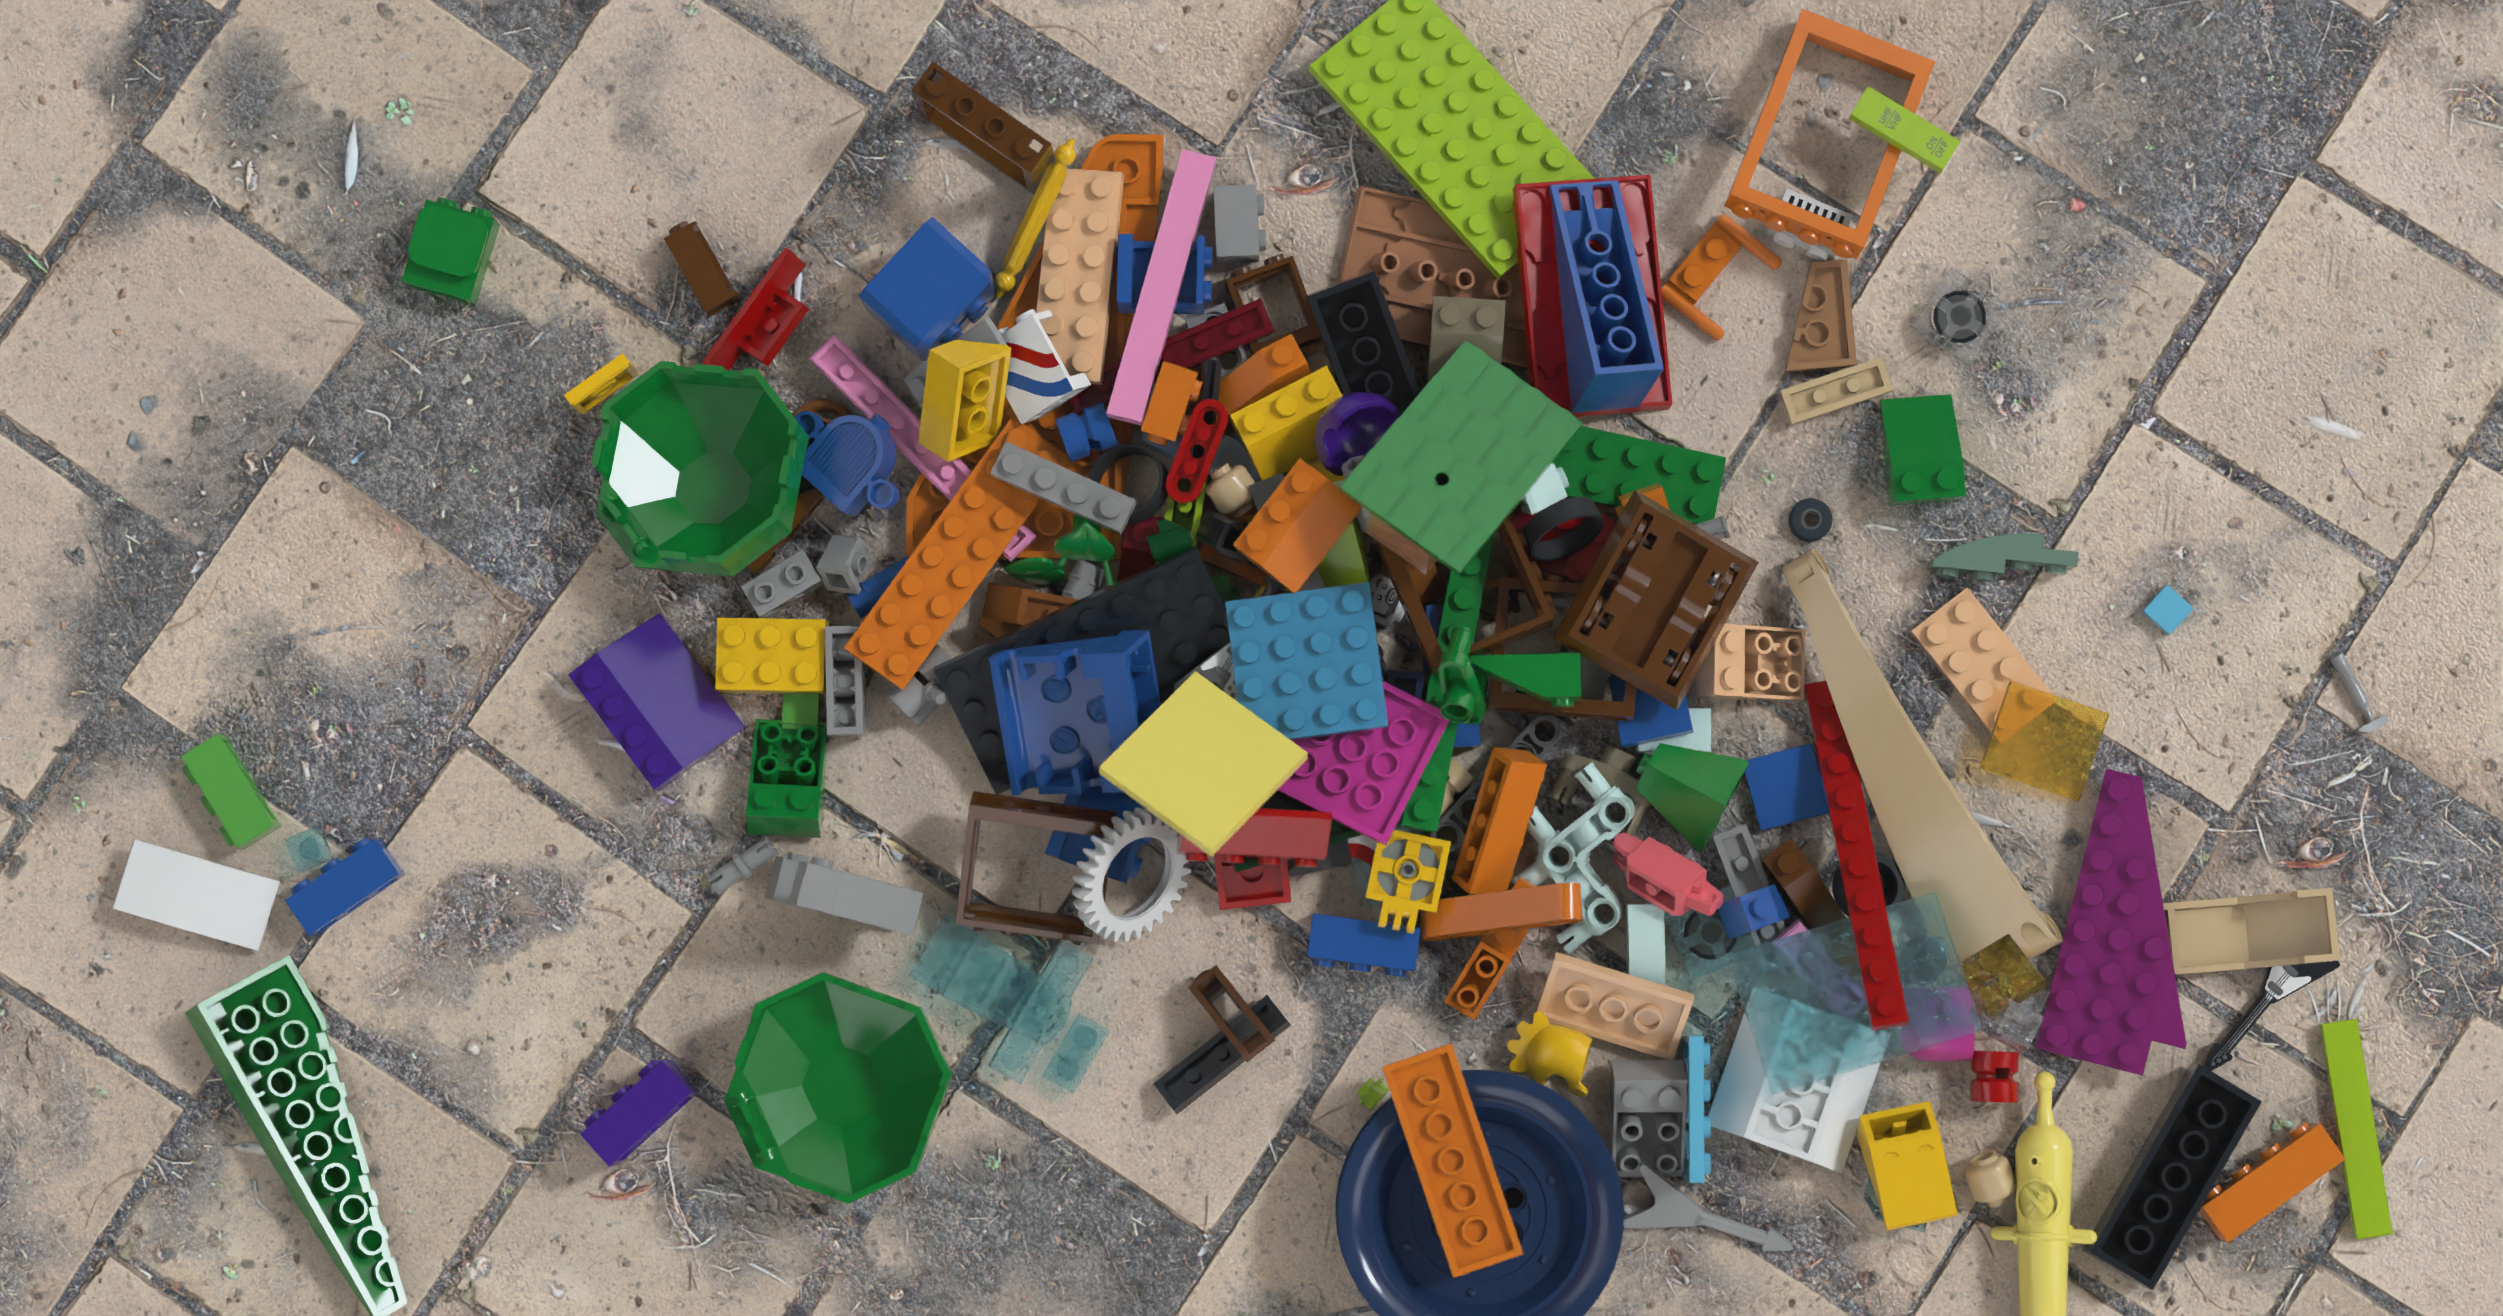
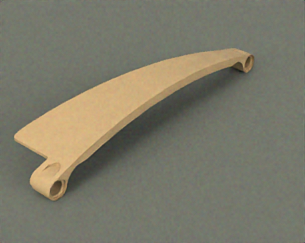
M1811 548L1783 566L1784 577L1805 615L1837 713L1887 842L1929 936L1939 941L1946 950L1948 957L1947 966L1954 967L2008 933L2029 959L2037 957L2062 942V934L2055 921L2048 914L2042 913L2029 899L2021 884L1973 818L1912 724L1846 609L1837 597L1831 585L1829 567L1822 555L1815 548Z

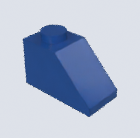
M1777 883L1726 901L1718 908L1729 939L1790 917Z

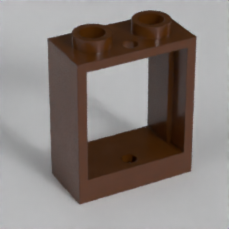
M1283 254L1275 255L1264 260L1265 266L1251 271L1250 266H1246L1230 273L1231 278L1226 280V288L1234 309L1243 306L1238 290L1287 273L1307 325L1259 344L1257 340L1249 343L1252 355L1290 334L1293 335L1300 349L1322 341L1320 329L1293 256L1285 258Z

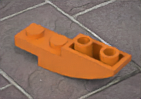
M1519 876L1511 890L1535 887L1536 885ZM1530 929L1482 935L1443 1002L1475 1020Z

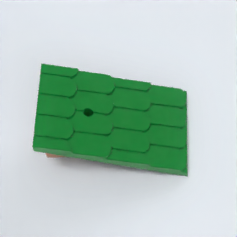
M1465 340L1404 413L1393 423L1374 448L1367 453L1343 482L1339 490L1369 511L1367 533L1426 575L1438 560L1460 575L1581 429L1583 422L1577 419L1571 412L1547 398L1540 390L1517 377L1510 369L1490 358L1480 348Z

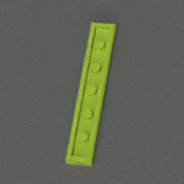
M2358 1019L2319 1024L2339 1149L2345 1157L2342 1167L2354 1239L2391 1235L2393 1231Z

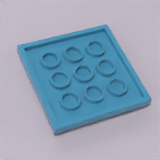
M1370 582L1295 592V594L1292 592L1225 602L1237 701L1290 740L1389 727Z

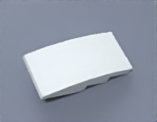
M134 839L112 908L259 951L280 881Z

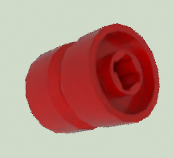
M1974 1051L1973 1058L1971 1059V1071L1976 1073L1977 1076L1971 1081L1970 1101L2018 1103V1082L2013 1079V1075L2019 1072V1052ZM1994 1073H1996L1997 1078H1993Z

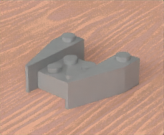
M788 852L787 858L776 856L765 898L913 935L923 892L832 869L833 861L812 856L810 863H808V856Z

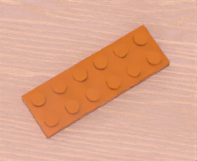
M1452 1043L1382 1066L1453 1278L1522 1255L1523 1251Z

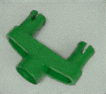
M1456 626L1452 629L1448 649L1441 657L1439 679L1443 700L1440 713L1450 722L1476 725L1483 721L1486 709L1484 698L1489 681L1485 674L1473 671L1468 656L1473 635L1472 631L1465 626Z

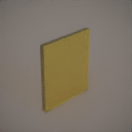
M2010 680L1979 769L2079 802L2108 721L2109 713Z

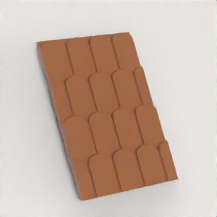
M1363 186L1358 187L1336 283L1375 269L1401 341L1427 348L1430 342L1432 300L1434 296L1506 300L1501 364L1528 370L1529 359L1518 264L1498 280L1426 200Z

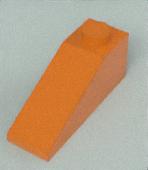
M1290 334L1259 350L1220 381L1218 401L1228 411V422H1230L1231 414L1311 374L1308 363L1293 335Z

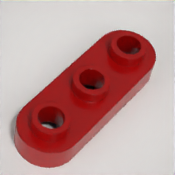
M1206 399L1195 406L1168 474L1166 490L1169 496L1179 503H1190L1200 496L1228 425V411L1217 400ZM1213 411L1217 414L1218 419L1215 424L1208 425L1205 423L1204 416L1207 412ZM1195 445H1201L1205 450L1201 458L1196 459L1191 455V449ZM1189 479L1191 481V489L1188 492H1181L1178 489L1180 480Z

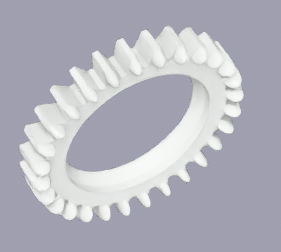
M1135 808L1134 813L1124 811L1123 818L1125 820L1119 817H1112L1111 821L1114 824V829L1102 825L1101 830L1104 833V838L1100 839L1096 836H1091V840L1096 846L1095 850L1083 849V852L1090 858L1089 861L1077 862V866L1085 871L1084 874L1073 876L1074 881L1081 885L1079 888L1075 887L1072 889L1073 895L1079 898L1073 902L1075 908L1079 910L1077 913L1078 917L1084 921L1086 927L1104 939L1109 938L1114 942H1117L1119 938L1127 942L1131 935L1137 939L1141 938L1142 928L1149 933L1152 932L1153 920L1162 924L1164 922L1162 912L1164 910L1169 913L1173 912L1170 904L1171 900L1180 901L1182 898L1176 892L1177 889L1187 887L1188 883L1181 880L1182 876L1191 873V869L1184 865L1188 862L1185 860L1186 854H1177L1178 832L1147 809ZM1143 837L1159 839L1162 841L1165 850V867L1156 890L1136 910L1124 915H1114L1107 908L1103 898V882L1110 863L1123 847L1136 839Z

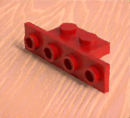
M785 247L779 257L773 261L769 271L758 286L751 291L749 298L739 312L730 320L728 327L718 341L711 346L707 356L702 361L703 365L723 366L725 370H730L743 351L768 367L810 310L803 303L786 293L806 266L792 251Z

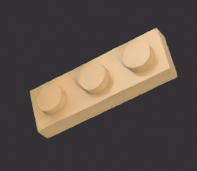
M1879 357L1780 390L1779 394L1791 426L1893 391L1883 359Z

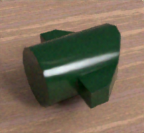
M1167 519L1156 521L1160 532L1147 536L1155 564L1182 553L1193 546V537L1189 530Z

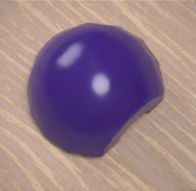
M1352 392L1330 403L1321 414L1315 433L1316 449L1325 469L1336 476H1343L1341 469L1343 463L1356 456H1366L1400 417L1396 406L1379 394Z

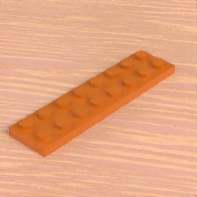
M1014 416L1010 418L844 647V650L901 691L909 683L1041 500L1032 494L991 476L990 472L1005 442L1007 441L1062 467H1065L1070 460L1068 455L1025 424H1021Z

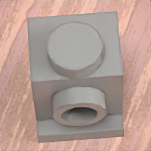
M833 535L816 566L828 591L859 595L861 588L858 582L866 572L869 562L865 554L867 544L861 538Z

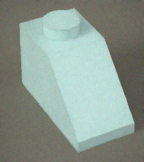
M1554 463L1548 467L1520 501L1523 512L1534 514L1568 497L1565 488L1569 487V482L1562 467L1556 468Z

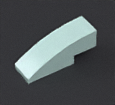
M1654 904L1625 905L1627 974L1665 985L1664 910Z

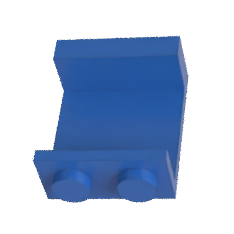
M1082 793L1066 794L1063 804L1072 805L1073 803L1078 806ZM1053 830L1045 854L1077 866L1078 861L1088 862L1090 859L1083 852V849L1095 850L1096 846L1091 840L1092 835ZM1151 837L1136 839L1123 847L1110 863L1108 878L1127 884L1129 877L1136 879L1143 861L1142 858L1137 857L1142 843L1149 845Z

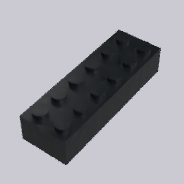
M2190 1064L2093 1230L2097 1234L2096 1242L2085 1244L2082 1251L2142 1287L2154 1290L2262 1101L2202 1065Z

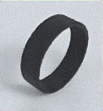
M1135 443L1120 444L1107 450L1097 459L1089 474V479L1100 484L1107 469L1121 458L1131 455H1143L1156 461L1159 470V481L1156 491L1146 504L1132 512L1126 525L1137 524L1152 517L1160 510L1168 496L1166 490L1167 468L1152 450Z
M1574 497L1554 503L1537 513L1525 525L1523 534L1534 559L1552 561L1572 555L1589 545L1601 533L1604 521L1592 499ZM1587 517L1572 531L1551 540L1539 541L1547 532L1558 525L1576 518Z

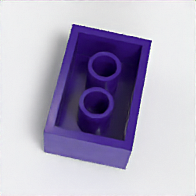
M652 1060L638 1073L641 1080L634 1086L632 1084L629 1086L627 1084L624 1085L610 1098L614 1103L607 1110L605 1108L602 1110L598 1109L584 1121L583 1124L586 1126V1129L580 1135L609 1167L623 1162L699 1093V1090L672 1060Z

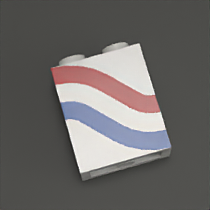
M1031 309L1015 319L1017 325L1011 329L1004 327L998 330L1006 344L1011 348L1005 396L1021 424L1042 418L1091 386L1085 373L1069 375L1046 334L1042 323L1053 317L1050 310L1036 313L1034 309Z

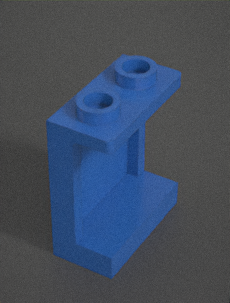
M1118 234V314H1135L1155 241H1134L1133 234ZM1197 236V242L1193 244L1174 314H1204L1205 302H1211L1212 281H1205V268H1212V247H1206L1205 236Z

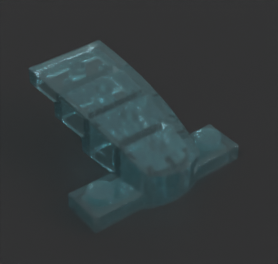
M944 914L908 976L976 1014L1008 1028L1009 1030L988 1065L1021 1084L1043 1045H1047L1065 1026L1070 1014L1071 997L1094 958L1061 939L1041 975H1039L988 939L967 926L955 924V919Z

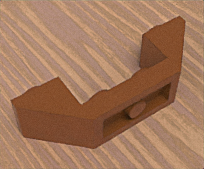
M989 583L982 618L1026 625L1079 599Z

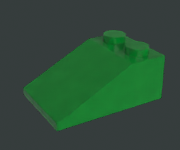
M1952 395L1880 399L1888 506L1960 501L1966 497L1964 464Z

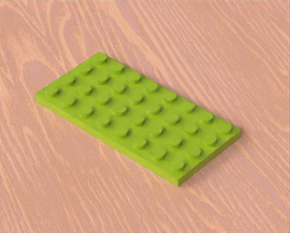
M1432 0L1387 1L1308 68V71L1498 280L1518 264V245L1512 205V190L1515 184L1595 179Z

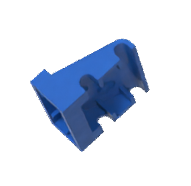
M1149 630L1122 631L1116 636L1007 649L993 654L989 658L1012 795H1019L1022 791L1038 787L1039 795L1083 793L1087 788L1093 786H1102L1103 793L1123 792L1099 774V767L1161 706Z

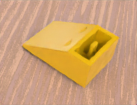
M1930 1101L1860 1115L1857 1138L1886 1231L1957 1216L1958 1213L1941 1134Z

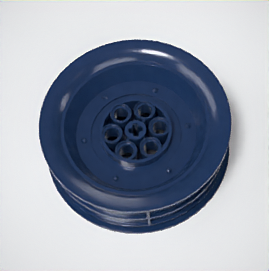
M1491 1070L1461 1071L1502 1192L1510 1187H1515L1521 1192L1519 1205L1508 1208L1513 1225L1518 1230V1239L1523 1254L1453 1278L1440 1238L1436 1234L1435 1223L1393 1099L1391 1098L1385 1102L1365 1123L1353 1141L1343 1163L1336 1193L1335 1217L1341 1252L1351 1277L1370 1307L1379 1316H1584L1601 1295L1615 1268L1624 1230V1203L1620 1179L1613 1158L1602 1137L1580 1110L1550 1088L1524 1077Z

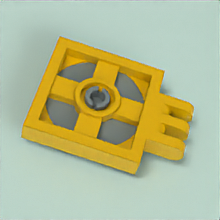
M1394 830L1386 846L1379 842L1376 843L1365 898L1383 902L1378 927L1385 928L1388 922V914L1395 915L1392 930L1399 931L1402 917L1409 918L1406 924V933L1413 934L1418 910L1437 913L1451 841Z

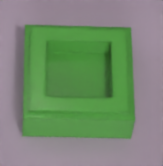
M783 693L782 723L808 724L816 727L818 730V726L815 725H818L820 694ZM782 724V729H799L803 725Z

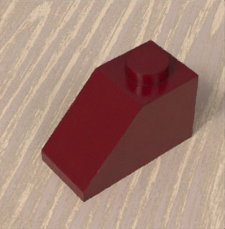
M1152 516L1143 522L1127 525L1117 582L1156 565L1147 536L1160 532L1156 521L1164 518Z

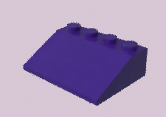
M660 613L602 649L568 674L651 787L658 792L746 728L720 692L715 690L714 684Z

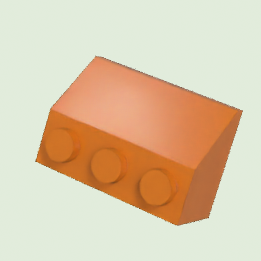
M1299 458L1233 545L1241 555L1295 594V592H1299L1362 508L1350 497L1342 493L1328 478Z

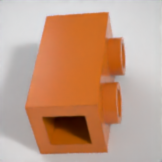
M1166 361L1162 363L1140 430L1148 433L1147 440L1167 446L1168 440L1175 442L1178 439V435L1184 436L1191 418L1190 415L1186 414L1189 402H1197L1203 384L1202 381L1197 380L1199 372Z

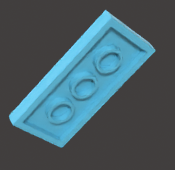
M1682 1036V1060H1684L1687 1075L1685 1161L1682 1180L1689 1183H1704V1175H1710L1711 1172L1710 1153L1704 1152V1138H1710L1711 1134L1710 1116H1704V1102H1710V1080L1704 1079V1065H1710V1044L1704 1043V1036Z

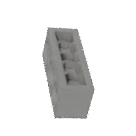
M825 626L827 735L829 737L867 736L865 664L844 650L845 645L859 626Z

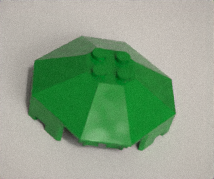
M660 361L602 405L600 419L603 421L600 439L595 440L591 463L603 476L596 515L635 568L733 577L791 533L809 436L758 369L743 368V371L725 370L723 366L695 364L694 367L677 366L675 362Z
M824 972L756 1003L745 1037L742 1039L734 1061L736 1070L724 1100L754 1167L788 1179L791 1184L813 1192L816 1191L847 1204L917 1172L953 1076V1071L923 1007Z

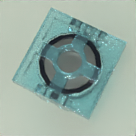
M1731 885L1719 889L1723 894V903L1736 898ZM1690 909L1681 916H1672L1667 912L1664 913V918L1670 929L1672 942L1675 944L1678 956L1684 962L1691 980L1759 952L1751 932L1732 939L1728 938L1718 909L1711 916H1707L1694 909Z

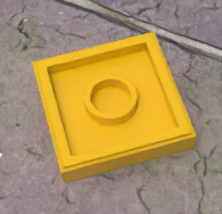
M622 353L564 394V396L573 408L584 415L637 377L639 372Z

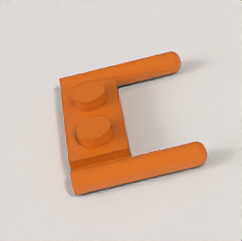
M1724 212L1661 288L1664 301L1715 341L1723 338L1724 330L1697 309L1694 304L1742 246L1745 247L1772 270L1778 269L1782 264V259Z

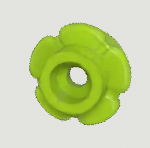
M1370 1078L1358 1090L1357 1094L1361 1097L1358 1101L1359 1106L1363 1104L1371 1111L1384 1098L1389 1088L1382 1083L1383 1078H1379L1377 1081Z

